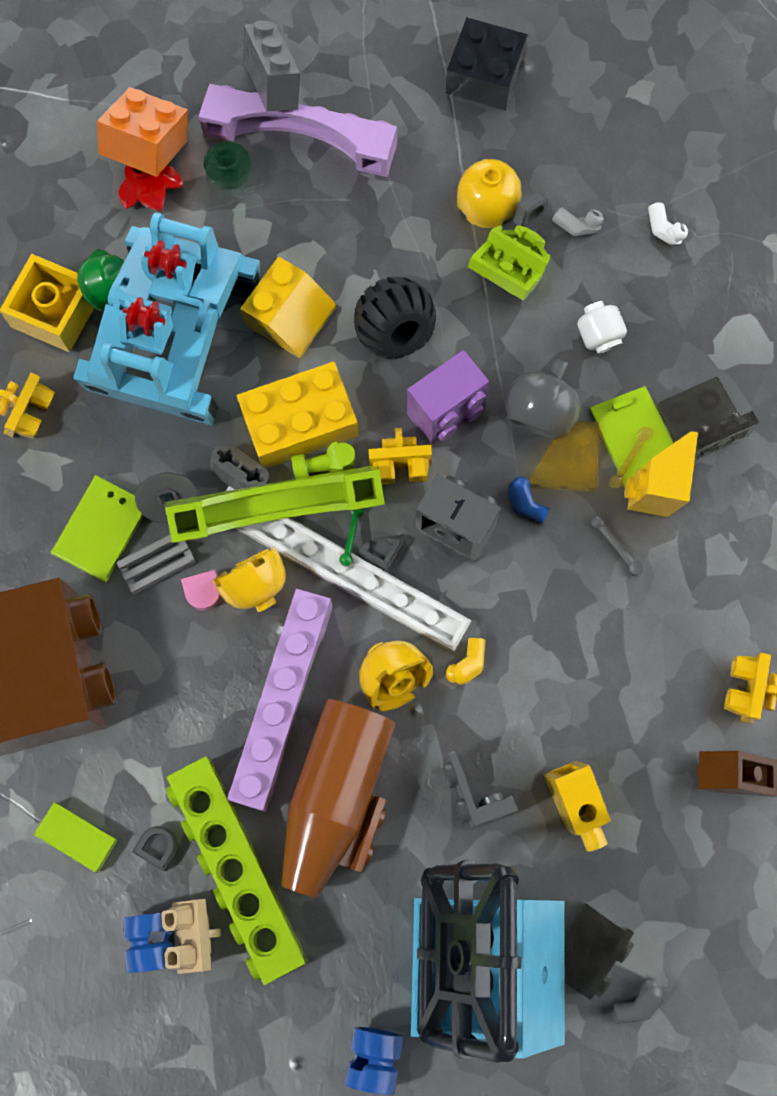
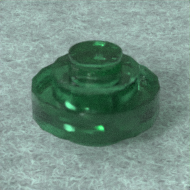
M223 141L217 143L204 156L203 167L207 179L220 189L232 190L241 187L252 174V161L249 152L236 142Z

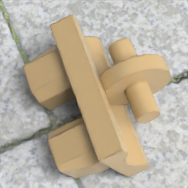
M206 899L172 903V908L161 913L162 927L166 932L174 931L175 947H168L164 953L165 967L177 970V974L212 970L210 938L221 936V928L210 930Z

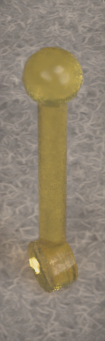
M642 427L638 431V440L617 474L610 477L609 485L612 488L617 489L622 486V477L643 443L652 437V430L649 427Z

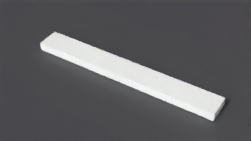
M229 486L226 491L235 490V489H233L232 487ZM291 518L235 528L270 549L275 546L280 555L453 653L471 623V620L353 553H351L353 557L352 564L348 567L342 566L339 558L344 553V548Z

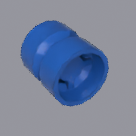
M161 913L124 917V940L130 942V947L125 951L126 973L166 969L164 953L168 947H175V944L169 942V937L174 931L166 932L162 927Z
M354 1027L350 1050L355 1054V1059L348 1062L345 1085L349 1088L368 1093L395 1094L398 1070L393 1064L394 1061L399 1060L401 1057L404 1036L382 1029Z

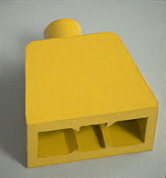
M573 761L542 774L567 831L575 836H581L587 852L607 845L608 842L601 826L609 823L610 817L590 765ZM585 805L584 814L579 816L580 808Z

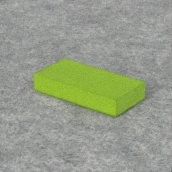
M53 802L33 834L96 873L100 871L118 841L115 837L56 802Z

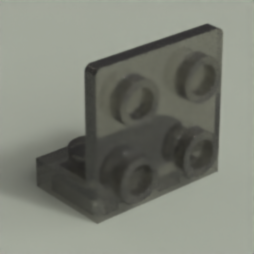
M714 377L660 401L657 405L675 441H678L691 431L698 433L695 461L749 437L759 424L753 410L740 415L718 377Z
M584 903L564 933L565 983L589 1000L594 995L600 997L612 980V976L608 973L615 962L622 963L631 952L634 943L630 939L634 932L626 927L617 926L587 903Z

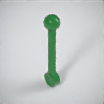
M364 508L350 511L352 520L344 553L339 558L341 565L344 567L350 566L353 562L351 555L358 520L363 515Z

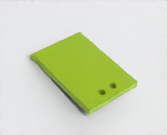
M646 386L589 408L623 481L624 487L628 478H632L638 469H641L653 457L674 444Z
M95 475L57 543L51 550V554L106 583L117 564L116 562L120 559L144 516L136 506L135 495Z

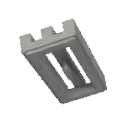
M168 535L116 563L131 593L135 595L195 564L196 561L186 541L172 543L171 536ZM176 543H179L178 546H176V547H174V548H172V549H170V550H168V551H166V552H164V553L158 555L157 557H155V558H153V559H151V560H149V561H147V562H145V563H143V564H141V565H139V566H137V567H135V568H133V569H131V570L129 571L128 568H130V567H132V566H134V565H136V564H138V563H140V562L146 560L147 558H149V557H151V556H153V555H155V554H157V553H159V552H161V551H163V550H165V549H167V548H169V547L175 545ZM181 553L185 555L184 558L138 582H135L133 579Z

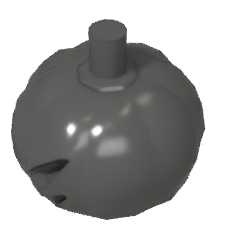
M555 359L549 374L540 371L528 372L514 379L507 390L504 405L508 419L528 431L549 439L557 440L568 434L578 422L581 411L579 394L571 385L562 380L568 363Z

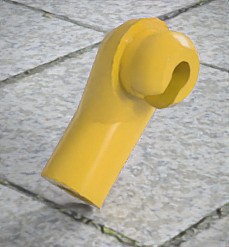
M468 638L467 657L457 664L449 665L446 670V677L449 682L464 685L481 674L484 667L485 639Z

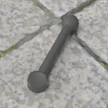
M600 515L594 516L591 520L592 526L601 530L629 565L628 572L633 576L639 575L643 571V565L630 557L605 526L604 517Z

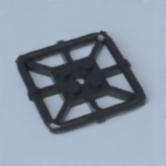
M462 860L457 864L436 865L432 868H426L420 879L422 885L421 948H417V959H421L420 1024L417 1029L419 1037L423 1043H428L433 1048L453 1052L460 1059L471 1060L475 1057L495 1063L510 1062L515 1058L519 1049L516 1041L517 969H522V957H517L518 875L515 869L510 866L498 863L477 864L472 860ZM445 881H454L453 910L442 887ZM477 881H489L473 913V884ZM500 906V955H491V947L494 941L491 922ZM490 967L500 968L499 1016L490 998V993L493 989V975ZM452 1002V1034L443 1032L440 1024ZM472 1007L487 1042L477 1040L472 1034Z

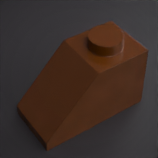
M739 750L699 751V764L697 766L699 789L718 793L777 797V759Z

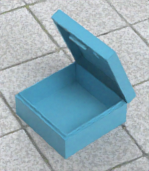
M414 898L411 1037H419L417 1029L420 1024L421 959H417V948H421L422 898ZM448 899L453 910L454 899ZM473 900V913L480 900ZM517 900V957H522V969H517L516 1041L519 1049L515 1058L523 1059L565 1045L564 901ZM499 906L491 922L494 934L491 955H500ZM490 967L493 975V989L490 993V998L499 1016L500 968ZM452 1002L440 1024L443 1032L452 1034ZM472 1007V1034L477 1039H486Z

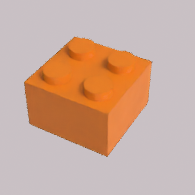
M129 87L97 120L98 154L157 177L187 143L188 109Z

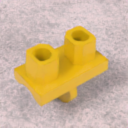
M31 372L19 397L15 396L19 385L12 381L9 382L6 390L0 389V415L5 416L8 408H13L4 426L3 434L13 438L16 433L34 439L42 420L25 412L29 404L47 411L55 394L47 386L39 383L40 376Z
M402 427L395 428V438L382 439V448L368 449L370 466L373 465L380 470L382 485L395 483L394 468L408 467L409 482L427 481L429 466L432 464L431 445L417 446L416 436L402 437Z
M759 653L755 657L736 656L732 660L730 676L747 680L746 692L729 689L726 694L724 709L741 715L740 721L751 724L753 720L761 719L764 697V709L775 711L777 674H769L767 685L771 655Z

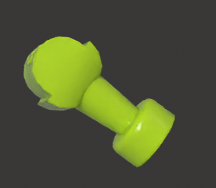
M337 441L331 443L325 454L305 460L304 454L291 456L295 479L309 477V473L329 471L331 473L354 469L356 466L354 448L348 443H337Z

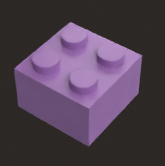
M463 350L407 389V415L431 445L439 439L442 442L446 441L457 432V427L466 420L472 422L484 413L490 381Z

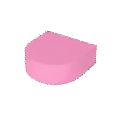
M216 570L181 579L185 597L193 608L206 611L214 608L219 603L221 595L212 582L218 576Z

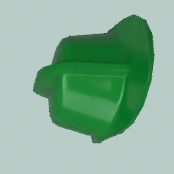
M101 249L93 251L78 269L77 281L84 298L94 308L104 311L106 304H108L110 289L125 261Z

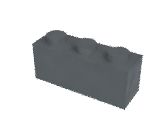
M259 20L253 24H244L243 61L266 112L298 109L300 71L276 23Z

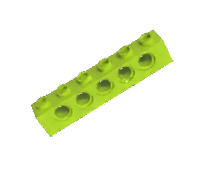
M205 756L166 776L170 784L169 787L165 788L167 796L174 808L180 806L186 818L181 822L183 830L190 842L196 840L202 852L197 855L198 862L206 876L212 874L217 884V888L213 890L214 896L222 910L228 908L234 922L229 924L230 930L237 944L241 945L244 943L248 950L250 958L246 959V964L254 980L257 981L261 978L263 985H266L307 963L308 959L233 803L227 800L228 793L212 759ZM207 793L210 797V806L205 812L197 813L193 808V800L198 794ZM216 826H222L227 834L225 842L219 847H213L208 838L210 831ZM237 859L242 864L243 873L237 881L232 882L226 878L224 869L229 861ZM249 893L254 894L260 904L258 912L253 916L245 915L240 906L242 898ZM264 928L272 930L276 936V945L271 951L262 950L257 944V935Z

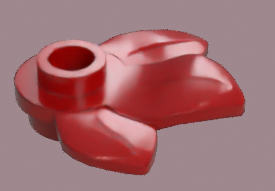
M126 165L124 170L126 179L119 187L118 196L125 209H129L140 202L149 209L161 212L166 199V190L182 188L183 182L179 173L169 165L157 177L145 172L136 173L139 171L138 169Z

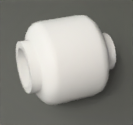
M598 301L584 308L585 314L578 319L577 326L587 349L596 350L597 354H601L623 344L621 339L626 336L627 329L617 306H604L603 301Z

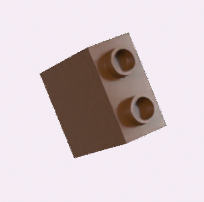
M60 577L0 592V756L105 729L102 708L116 705L115 687L110 670L105 662L92 665L87 642L88 638L102 634L100 616L95 600L91 594L78 596V593Z

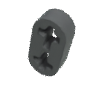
M224 444L212 450L209 467L211 473L233 489L268 484L269 473L267 469L236 447Z

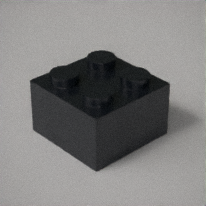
M466 17L447 68L446 94L506 111L525 58L528 34Z

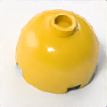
M483 159L472 164L463 172L457 187V206L459 210H462L466 215V219L471 224L482 228H495L503 225V222L511 217L514 218L518 202L522 199L521 181L516 171L505 162L497 159Z
M274 546L270 550L265 549L236 564V567L231 569V573L228 574L227 571H224L212 580L218 593L232 607L242 610L255 607L258 612H261L277 602L274 596L282 590L286 580V572L282 558Z
M400 640L375 644L368 651L359 670L360 687L364 696L374 709L375 706H378L380 711L397 709L415 698L414 694L410 692L419 685L424 689L433 676V666L426 656L413 644Z

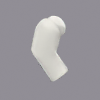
M654 203L648 207L652 233L669 245L682 243L683 239L688 235L686 225H680L679 222L673 225L668 222L663 203Z

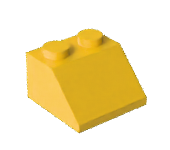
M278 256L240 309L246 327L296 357L301 358L334 312L337 304L305 271Z
M689 432L653 457L641 469H638L632 478H628L624 491V497L629 499L627 510L669 517L689 502L698 437L697 432Z

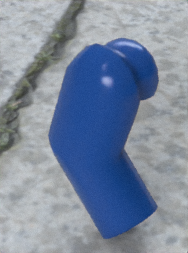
M525 477L515 478L508 487V495L513 510L517 514L543 524L550 508L533 501L529 489L531 485L528 479Z

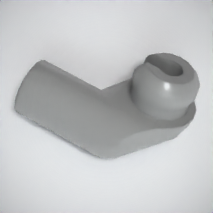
M562 207L558 209L552 219L554 223L575 237L597 233L601 229V224L604 220L602 213L597 210H591L586 216L576 218Z

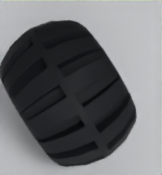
M397 276L381 279L375 282L376 285L373 287L370 285L364 291L365 295H361L357 301L354 312V327L361 344L371 353L386 359H392L393 357L395 359L403 358L405 355H410L415 350L424 347V342L429 341L436 324V309L428 291L414 280Z

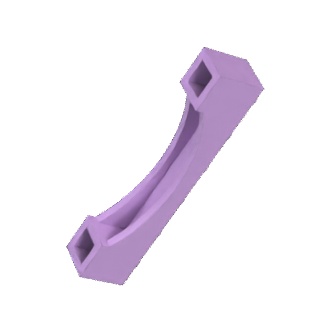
M209 84L198 116L203 135L234 142L235 136L257 131L299 133L322 140L343 151L356 162L357 171L388 177L397 147V126L390 125L386 121H372L359 118L351 113L342 114L328 111L321 106L311 107L302 104L298 105V109L266 112L258 92L249 93L236 90L228 85Z
M300 589L295 590L227 800L268 813L298 704L333 609L331 598Z

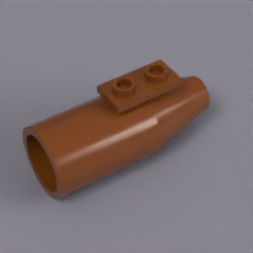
M333 699L326 700L289 804L281 881L282 887L318 898L338 864L362 873L364 865L366 866L370 862L374 846L371 843L376 829L381 827L386 814V810L383 808L386 799L373 796L372 793L396 725L391 719L349 703Z

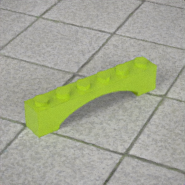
M371 465L165 502V510L171 541L175 543L208 537V535L277 519L331 511H351L384 505L385 502L380 470Z

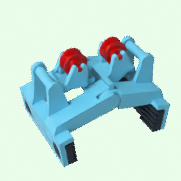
M155 212L151 218L150 228L132 226L125 239L128 256L110 289L108 304L105 306L90 361L79 359L73 379L87 391L213 426L218 406L211 395L197 392V388L217 320L220 318L230 294L248 298L262 279L260 260L246 257L239 252L220 248L212 227L205 225L203 228L165 219L163 214ZM174 236H178V237H182V238H185V239L193 240V241L199 242V244L194 243V242H190V241H186V240H183V239L175 238ZM194 279L195 282H194V285H193V287H192V289H191L192 280ZM170 334L174 338L167 361L165 358L158 356L151 359L132 353L134 347L162 355ZM127 367L150 373L153 381L127 374Z

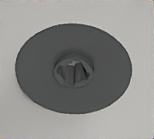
M163 472L150 476L140 484L135 494V502L138 510L146 518L159 523H168L165 502L199 495L196 487L187 478L171 472Z

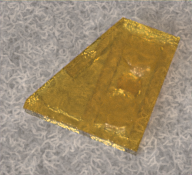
M578 421L568 434L557 440L553 439L530 478L531 486L529 488L595 492L597 489L599 422Z

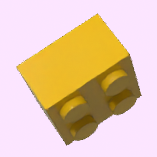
M31 254L2 304L0 313L11 328L70 353L94 307L84 298L80 291L77 272Z

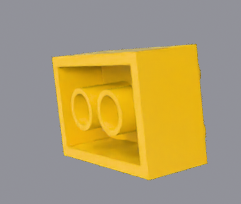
M334 361L236 395L260 464L266 469L290 461L293 455H307L327 448L335 441L341 443L359 436L358 422Z

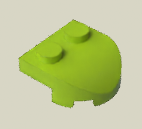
M499 225L490 231L487 241L473 254L467 267L524 301L541 281L550 260V254H547L544 249L545 240L536 232L519 225L514 230H503L502 225Z

